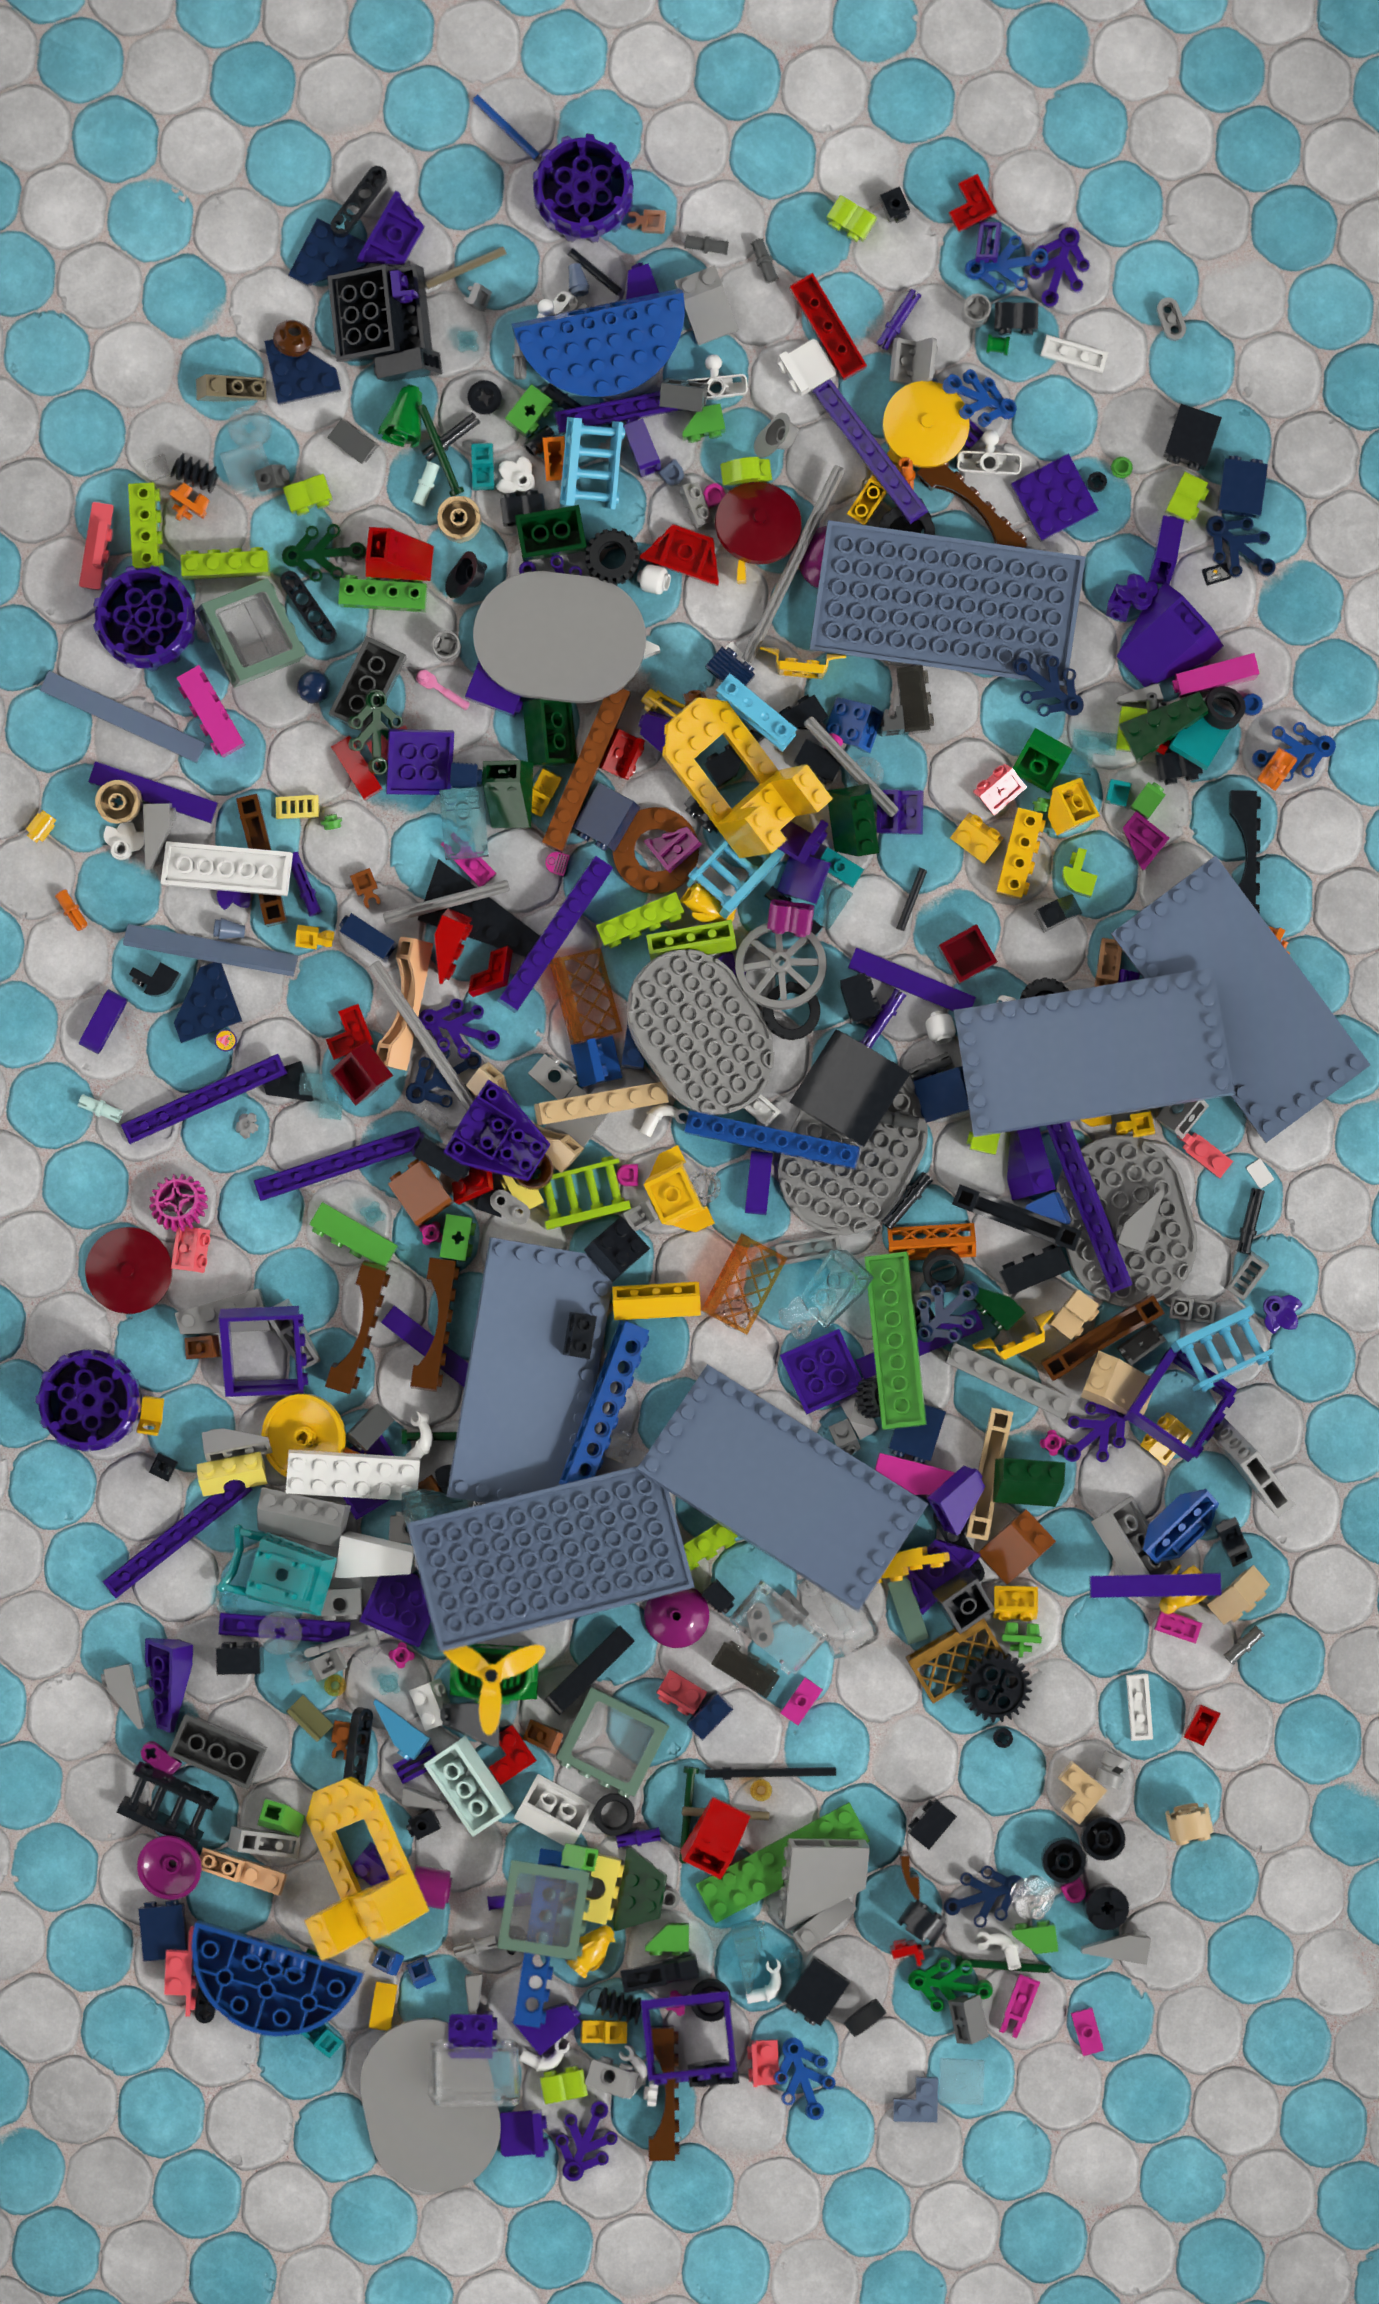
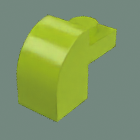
M746 457L720 464L723 485L739 486L748 482L772 481L770 459Z
M1078 848L1077 852H1072L1069 864L1072 865V868L1063 867L1062 879L1065 886L1072 893L1091 898L1098 875L1081 871L1087 850Z

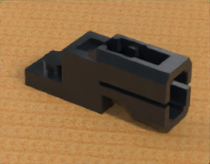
M696 1953L620 1970L624 1993L663 1986L677 1981L700 1978Z

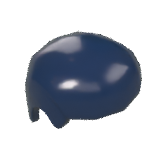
M309 670L299 678L297 692L301 699L309 704L320 703L328 696L331 685L330 680L325 673L319 670Z

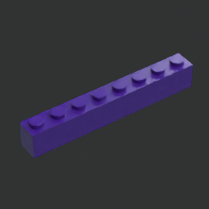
M597 856L592 858L497 999L499 1003L514 1013L518 1011L612 871V866Z

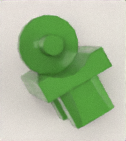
M1006 1622L1004 1633L1001 1634V1640L1019 1642L1018 1645L1010 1644V1651H1018V1658H1023V1652H1032V1646L1024 1645V1642L1042 1644L1039 1624L1027 1623L1026 1635L1018 1634V1623Z

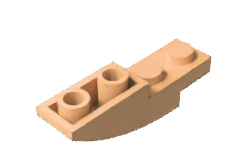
M204 1847L200 1855L202 1871L278 1896L282 1894L288 1874L247 1859Z

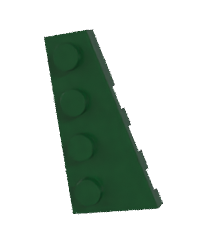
M1200 692L1123 722L1119 724L1120 730L1136 763H1138L1148 753H1153L1161 744L1176 737L1178 732L1187 729L1206 716L1208 708Z

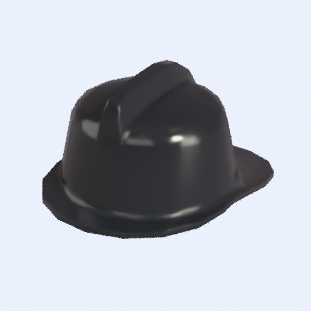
M472 551L465 552L447 577L445 583L446 594L450 598L456 599L468 588L479 586L483 582L487 564L478 560Z

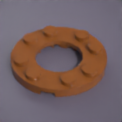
M651 807L638 811L615 852L613 851L615 866L623 880L634 889L648 894H664L685 884L689 880V873L697 866L699 848L671 873L666 869L657 872L646 870L635 858L634 849L639 837L649 830L658 829L667 833H673L678 829L688 827L696 836L690 823L677 812L666 808Z

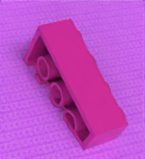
M200 665L178 676L177 680L181 685L178 689L184 699L188 698L192 705L189 708L194 717L199 716L202 724L199 726L205 736L210 735L213 743L210 745L215 754H221L224 758L246 746Z

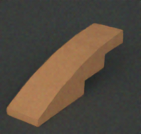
M1101 939L1094 987L1118 983L1122 949L1114 939Z

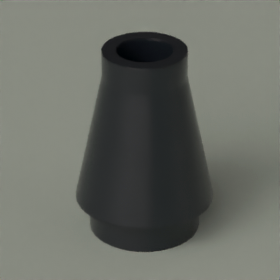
M546 425L543 429L526 438L523 446L532 456L541 455L544 450L543 438L553 437L555 433Z

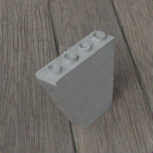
M1225 1418L1219 1425L1215 1424L1212 1428L1215 1431L1212 1436L1213 1440L1260 1500L1278 1518L1293 1507L1295 1503L1259 1452Z
M788 1839V1846L784 1847L786 1867L782 1868L784 1887L780 1888V1899L783 1901L782 1907L778 1909V1919L782 1921L785 1929H789L866 1889L870 1848L865 1839Z

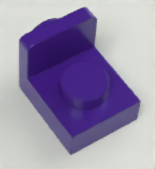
M390 271L392 296L396 300L400 301V303H410L414 298H419L415 290H406L408 289V280L401 271Z
M1114 588L1108 601L1106 616L1126 622L1132 602L1119 598Z

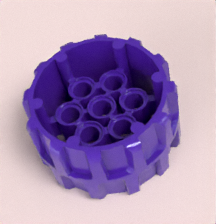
M587 133L586 138L572 139L567 135L562 137L561 143L552 150L545 149L541 154L542 161L537 171L533 172L535 206L544 219L545 226L549 230H556L565 235L566 240L574 242L576 239H590L591 243L599 241L601 235L611 230L617 232L621 228V222L626 214L631 212L634 192L631 166L619 154L617 146L612 142L606 144L596 140L594 134ZM578 155L573 161L572 169L565 166L557 170L554 169L558 163L566 158ZM587 155L600 157L612 166L608 168L605 165H599L593 168L592 162ZM580 163H586L589 167L586 171H579L577 166ZM599 173H605L608 177L605 181H598L596 176ZM563 174L570 176V180L566 183L558 180ZM612 175L616 179L622 178L624 183L622 197L615 196L612 199V193L607 188L611 184ZM554 178L555 184L559 188L555 195V202L552 199L545 200L543 195L545 181H552ZM582 184L589 186V190L585 193L578 191V187ZM605 194L608 196V200L605 203L597 201V197ZM562 196H569L571 198L568 204H562L559 200ZM581 206H588L590 208L587 214H581L578 210ZM610 207L614 209L602 219L589 222L594 216L595 208L602 211ZM559 209L562 212H568L574 209L575 216L580 220V223L568 221L556 214L555 211Z
M153 565L150 568L128 566L126 567V572L116 578L109 577L105 581L106 587L100 597L94 599L93 603L95 608V623L93 627L106 651L125 667L130 669L134 667L148 669L151 672L157 671L159 666L168 664L171 661L177 663L181 660V653L188 644H193L195 640L194 629L198 619L192 598L182 582L177 577ZM158 582L161 583L162 587L160 590H151L146 596L140 589L135 588L134 584ZM127 588L128 591L125 594L127 605L119 606L114 612H109L114 599ZM176 591L180 595L184 612H180L176 616L172 610L166 608L168 605L167 593L173 594ZM134 594L141 595V600L137 604L130 602ZM160 595L163 597L160 605L152 604L154 596ZM122 612L129 613V618L125 622L118 620L119 614ZM148 613L151 615L148 623L140 622L142 614ZM165 615L172 616V622L168 625H164L161 622L162 617ZM113 621L118 626L125 628L122 632L125 642L117 643L116 646L110 639L107 624H112ZM177 624H182L176 639L164 649L163 645L166 638L163 632L165 630H173ZM132 631L139 633L138 639L135 641L128 640V635ZM155 632L159 633V641L155 643L150 642V635ZM143 641H146L157 653L133 655L128 650L130 647H138Z
M84 1349L64 1354L47 1371H44L41 1376L43 1380L39 1393L35 1396V1403L38 1404L42 1419L40 1423L43 1428H46L57 1439V1443L62 1446L81 1451H96L112 1447L131 1433L138 1413L141 1412L139 1380L133 1376L125 1361L107 1352ZM90 1359H96L111 1366L115 1370L112 1373V1377L105 1376L96 1380L95 1373L87 1369ZM73 1363L80 1365V1370L74 1377V1384L64 1383L60 1386L56 1382L58 1376ZM85 1372L91 1377V1381L87 1385L82 1384L80 1381V1376ZM119 1379L123 1380L128 1398L127 1410L120 1409V1403L111 1397L117 1389L116 1382ZM104 1380H108L111 1383V1390L107 1393L103 1392L100 1387ZM68 1386L74 1390V1395L70 1399L65 1398L63 1394L64 1389ZM52 1391H57L59 1399L67 1404L62 1409V1419L60 1421H56L52 1411ZM87 1394H91L94 1397V1404L90 1407L84 1404V1397ZM107 1402H112L115 1405V1410L112 1414H108L104 1410V1405ZM70 1408H74L78 1414L77 1418L73 1421L67 1417V1411ZM119 1414V1417L123 1420L117 1429L105 1438L98 1435V1430L104 1424L103 1417L111 1418ZM92 1415L98 1419V1424L95 1428H91L87 1424L88 1418ZM82 1421L83 1428L91 1432L88 1441L76 1439L63 1430L66 1428V1423L76 1424Z

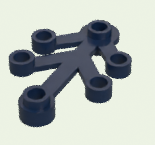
M1212 516L1206 523V531L1213 537L1214 554L1212 560L1214 563L1222 564L1226 559V554L1222 550V538H1224L1229 543L1231 561L1229 574L1231 577L1238 578L1243 571L1240 566L1239 552L1258 567V572L1261 576L1269 577L1274 573L1276 565L1273 560L1269 558L1262 559L1245 545L1250 543L1266 545L1270 540L1268 532L1261 531L1259 534L1234 536L1228 530L1241 528L1243 531H1250L1254 525L1253 520L1245 517L1242 520L1226 521L1221 516ZM1249 521L1251 526L1245 528L1243 522ZM1215 523L1219 524L1220 530H1214L1212 525ZM1260 535H1266L1267 541L1262 542L1259 538ZM1218 553L1223 556V560H1216L1215 555ZM1268 565L1270 571L1264 572L1262 566ZM1237 567L1240 571L1239 574H1233L1232 568Z
M1050 655L1045 660L1050 682L1034 671L1027 659L1017 658L1012 664L1014 673L1028 676L1045 689L1021 692L1020 701L1022 703L1030 704L1033 700L1056 697L1061 703L1051 705L1041 703L1037 706V713L1040 716L1046 717L1050 713L1064 711L1070 716H1076L1082 712L1084 702L1080 696L1076 695L1074 683L1076 672L1074 669L1066 668L1062 672V677L1066 680V695L1060 690L1057 670L1059 659L1056 656ZM1051 658H1054L1056 661L1054 666L1049 665ZM1021 663H1025L1026 669L1024 671H1020L1019 665ZM1068 671H1071L1073 673V676L1070 679H1067L1066 673ZM1026 693L1030 695V699L1028 701H1024L1023 696ZM1072 701H1075L1077 703V707L1075 709H1071L1070 703ZM1042 706L1047 707L1045 714L1040 712Z
M448 1050V1055L446 1056V1059L450 1057V1050ZM471 1052L468 1058L454 1066L453 1069L457 1075L467 1069L476 1070L481 1066L482 1058L478 1053ZM428 1057L420 1058L416 1080L406 1089L407 1099L414 1104L427 1100L438 1103L444 1108H449L453 1104L451 1096H440L428 1091L435 1087L454 1091L436 1066L432 1079L424 1083L426 1072L431 1068L432 1062ZM470 1058H477V1064L471 1065L469 1063ZM422 1060L429 1061L428 1067L424 1068L421 1066ZM415 1089H419L421 1091L419 1097L413 1096V1091ZM448 1097L450 1104L443 1105V1098Z
M972 1281L965 1282L960 1288V1294L945 1308L944 1293L946 1288L942 1283L934 1284L931 1288V1294L935 1297V1317L931 1321L929 1314L931 1299L927 1296H922L917 1301V1307L921 1311V1322L916 1326L917 1338L922 1342H931L935 1337L948 1338L951 1342H957L962 1337V1332L957 1327H953L951 1330L937 1328L941 1323L959 1324L966 1329H971L976 1324L974 1315L967 1314L962 1316L951 1314L964 1301L973 1300L978 1295L979 1288L976 1283ZM935 1287L940 1288L941 1293H938ZM965 1290H969L971 1295H968ZM921 1301H925L927 1306H923ZM966 1319H970L972 1324H968ZM922 1330H926L928 1335L924 1334ZM952 1332H955L958 1337H954Z
M985 1865L981 1868L982 1877L985 1879L992 1878L1002 1884V1886L993 1888L974 1878L971 1873L964 1872L960 1876L961 1883L965 1886L970 1885L982 1892L959 1900L955 1897H949L944 1902V1910L949 1915H956L960 1912L961 1908L985 1901L979 1914L973 1920L977 1927L982 1928L987 1924L986 1918L997 1896L1006 1894L1001 1906L994 1912L997 1920L1004 1921L1008 1916L1007 1911L1014 1897L1021 1896L1026 1889V1884L1022 1877L1018 1875L1006 1877L994 1871L991 1866ZM984 1869H991V1875L985 1876L983 1874ZM969 1875L971 1877L970 1882H963V1876ZM1017 1882L1019 1884V1888L1017 1890H1012V1883ZM950 1903H955L957 1908L951 1911L948 1906ZM1003 1910L1005 1911V1916L999 1918L997 1912ZM983 1917L984 1923L979 1925L976 1923V1919Z

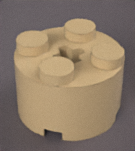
M465 496L449 497L443 501L438 509V525L440 531L447 539L463 543L473 539L479 532L482 523L478 506L472 499ZM463 516V522L456 523L455 517Z
M112 780L99 788L95 797V805L104 820L116 824L132 821L139 814L142 808V796L140 790L133 783L126 780ZM121 796L123 805L117 807V803L114 802L115 798Z
M1198 1803L1184 1804L1174 1807V1812L1169 1813V1810L1165 1812L1170 1839L1176 1841V1845L1188 1844L1189 1840L1198 1839V1841H1205L1211 1838L1210 1834L1213 1832L1208 1804L1203 1803L1204 1807H1198Z

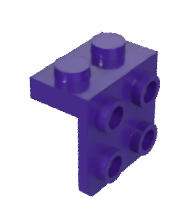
M821 820L814 831L810 833L790 821L780 830L787 840L777 849L804 864L810 855L814 856L820 844H823L828 835L825 830L829 823Z
M485 2011L484 2014H451L449 2016L448 2056L450 2058L492 2059L493 2052H497V2039H493V2030L498 2028V2017H494V2011Z
M542 2109L501 2112L500 2145L502 2156L535 2155L536 2158L545 2157V2151H549L548 2137L544 2138L543 2129H547L546 2115L542 2116Z

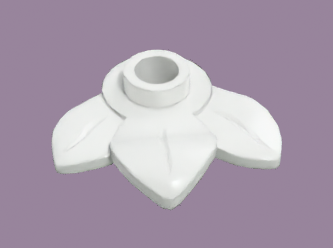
M523 456L518 459L517 463L512 461L501 462L499 464V472L503 479L496 485V489L504 494L516 493L517 491L522 493L531 491L535 485V478L531 474L533 467L531 462ZM526 478L527 482L521 484V481Z
M133 821L120 823L117 829L106 826L104 840L111 847V854L114 858L126 860L131 856L132 852L138 851L144 846V832H136ZM121 846H125L124 853H119Z

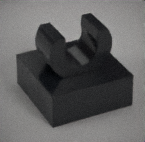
M158 1453L149 1473L169 1482L178 1462Z

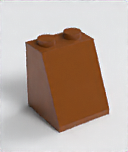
M416 1159L407 1165L409 1169L403 1174L399 1171L391 1176V1182L388 1185L415 1225L420 1227L453 1204L454 1201L428 1164Z

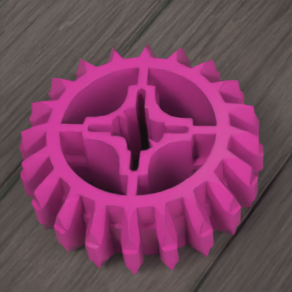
M173 1174L172 1180L165 1177L164 1181L166 1183L158 1182L159 1189H152L155 1195L149 1199L153 1203L149 1205L150 1210L153 1211L152 1217L157 1219L158 1225L163 1224L166 1230L171 1227L172 1231L176 1232L178 1227H180L181 1231L184 1232L187 1225L193 1229L192 1223L195 1221L200 1224L198 1217H205L203 1210L208 1209V1205L205 1203L208 1201V1197L205 1195L206 1190L204 1187H200L201 1183L197 1180L194 1181L192 1176L186 1179V1176L181 1174L178 1179ZM180 1189L189 1190L194 1195L182 1194ZM163 1211H174L177 1217L166 1215Z

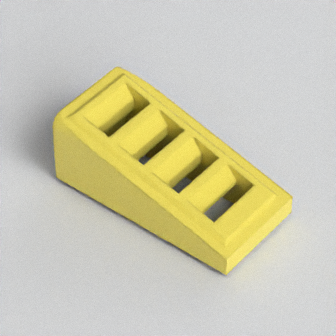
M318 795L275 797L276 819L320 818ZM299 801H303V813H299ZM308 801H312V812H308ZM282 802H286V814H282ZM291 802H295V813H291Z

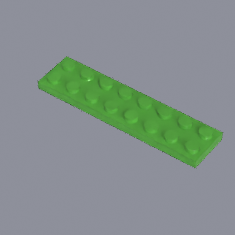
M899 1252L864 1257L882 1429L888 1430L927 1425L909 1253Z
M850 1802L733 1863L727 1868L721 1879L711 1875L696 1883L695 1885L715 1923L784 1887L782 1868L786 1867L784 1847L788 1846V1839H865L867 1843L870 1842Z

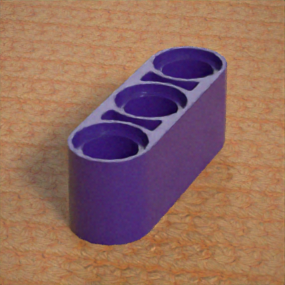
M108 989L86 1027L79 1045L99 1054L121 1016L128 999Z
M751 1151L745 1213L767 1214L773 1153Z

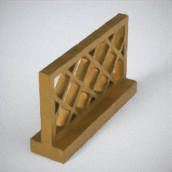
M984 1618L961 1634L953 1628L905 1657L932 1703L939 1701L962 1687L961 1682L967 1681L963 1673L970 1674L971 1672L967 1671L970 1659L982 1661V1658L971 1656L974 1644L985 1647L983 1653L985 1657L988 1648H991L998 1652L1001 1651L1003 1658H1005L1006 1655ZM983 1629L988 1634L986 1644L975 1641L976 1634ZM959 1643H970L967 1655L956 1652ZM943 1653L951 1654L949 1666L937 1663L939 1655ZM955 1656L966 1658L964 1669L952 1667ZM924 1664L933 1666L930 1677L921 1675L917 1668ZM936 1667L948 1669L945 1681L933 1678ZM951 1670L962 1673L959 1682H948ZM924 1679L929 1680L928 1686L925 1683ZM932 1681L944 1684L942 1692L935 1696L930 1691Z

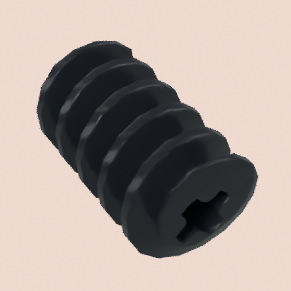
M182 453L176 459L170 475L172 478L176 474L178 481L184 477V483L186 484L192 480V486L197 487L200 484L201 490H205L208 487L210 494L213 492L219 477L217 466H214L210 471L209 463L201 467V460H198L193 464L192 456L185 461V453Z
M604 1987L600 1992L595 2013L599 2008H601V2015L603 2016L608 2010L610 2018L615 2013H618L619 2021L625 2015L626 2023H629L634 2018L635 2025L637 2026L642 2010L641 1998L638 1997L633 2002V1995H629L625 2000L624 1992H621L616 1997V1990H612L608 1995V1989Z

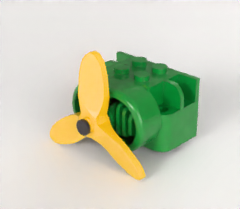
M475 1643L443 1651L450 1660V1695L474 1699L475 1703H479L481 1727L485 1734L491 1735L496 1730L499 1722L501 1704L508 1705L510 1701L537 1699L539 1660L545 1654L546 1649L542 1645L515 1646Z

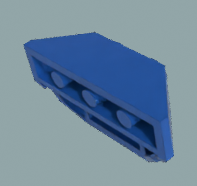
M1207 1489L1180 1494L1148 1525L1143 1550L1156 1564L1161 1563V1561L1180 1558L1211 1528L1219 1503Z

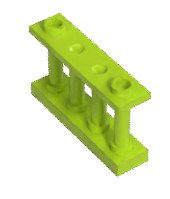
M613 1155L601 1158V1163L553 1174L551 1180L563 1177L571 1211H569L570 1215L561 1217V1213L558 1214L551 1182L543 1187L550 1214L548 1216L549 1220L545 1221L546 1230L630 1210L629 1200L625 1201L624 1197H621L614 1164L620 1163L619 1158L614 1159ZM605 1167L613 1200H611L612 1205L603 1206V1203H600L593 1174L594 1169ZM582 1172L585 1174L592 1202L591 1210L584 1212L582 1208H579L571 1176Z

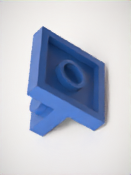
M613 1036L588 1039L586 1042L571 1045L580 1088L622 1078Z

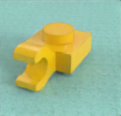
M297 925L295 947L316 950L318 945L332 947L334 931L325 930L319 933V927Z
M1151 1111L1130 1114V1121L1117 1122L1115 1127L1116 1135H1125L1132 1132L1133 1138L1155 1134Z

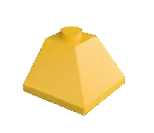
M1081 777L1053 788L1048 819L1057 836L1100 816Z

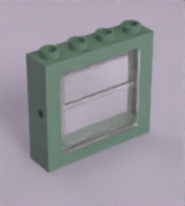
M268 578L202 603L195 610L233 688L293 665L306 656L305 647L299 641L295 633V627L289 621L285 607L280 603L276 595V589Z
M591 1686L556 1758L560 1760V1765L568 1769L573 1766L579 1769L578 1773L588 1779L591 1776L599 1779L598 1784L606 1788H610V1786L617 1788V1793L626 1798H629L630 1795L635 1797L670 1725Z
M511 1860L498 1949L575 1961L577 1956L581 1957L583 1943H579L580 1934L585 1935L587 1923L583 1921L584 1912L588 1913L590 1899H586L587 1890H592L593 1877H589L590 1872Z

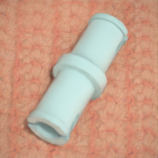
M427 461L422 478L417 482L419 486L412 500L413 503L425 507L431 489H434L435 485L433 483L440 469L439 465Z
M82 1094L79 1099L78 1107L95 1113L97 1117L103 1116L116 1123L122 1117V1109L110 1106L104 1100L98 1101L85 1094Z

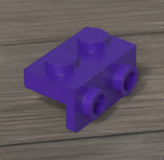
M370 1842L351 1867L357 1875L371 1886L389 1880L390 1877L376 1845Z

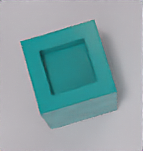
M1110 779L1105 803L1126 807L1132 783Z

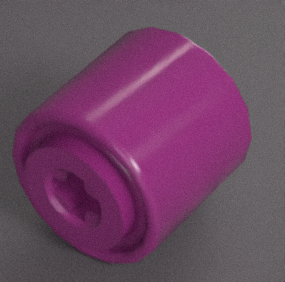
M416 1865L414 1877L427 1906L444 1910L445 1904H448L450 1897L451 1872L449 1870Z

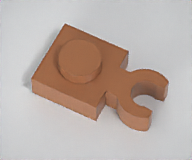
M644 210L643 216L637 212H629L630 218H636L635 223H627L629 229L636 230L642 227L643 233L664 234L666 212L664 210Z

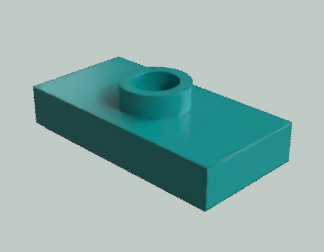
M829 847L826 848L820 860L831 863L828 874L852 888L864 871L862 867Z

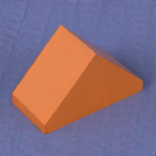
M564 436L544 437L546 481L562 480L565 438Z

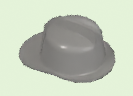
M786 413L777 414L758 434L754 442L755 454L758 457L764 458L774 453L777 449L784 450L789 448L799 432L798 427L791 423L790 417Z

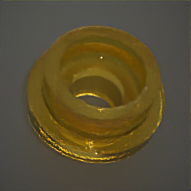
M336 1674L329 1676L324 1683L325 1691L331 1696H340L346 1689L345 1679ZM337 1681L339 1688L333 1689L331 1686L332 1682Z
M764 1779L754 1781L750 1788L751 1796L757 1801L767 1800L772 1794L770 1783ZM759 1786H763L765 1788V1792L763 1794H759L757 1792V1788Z

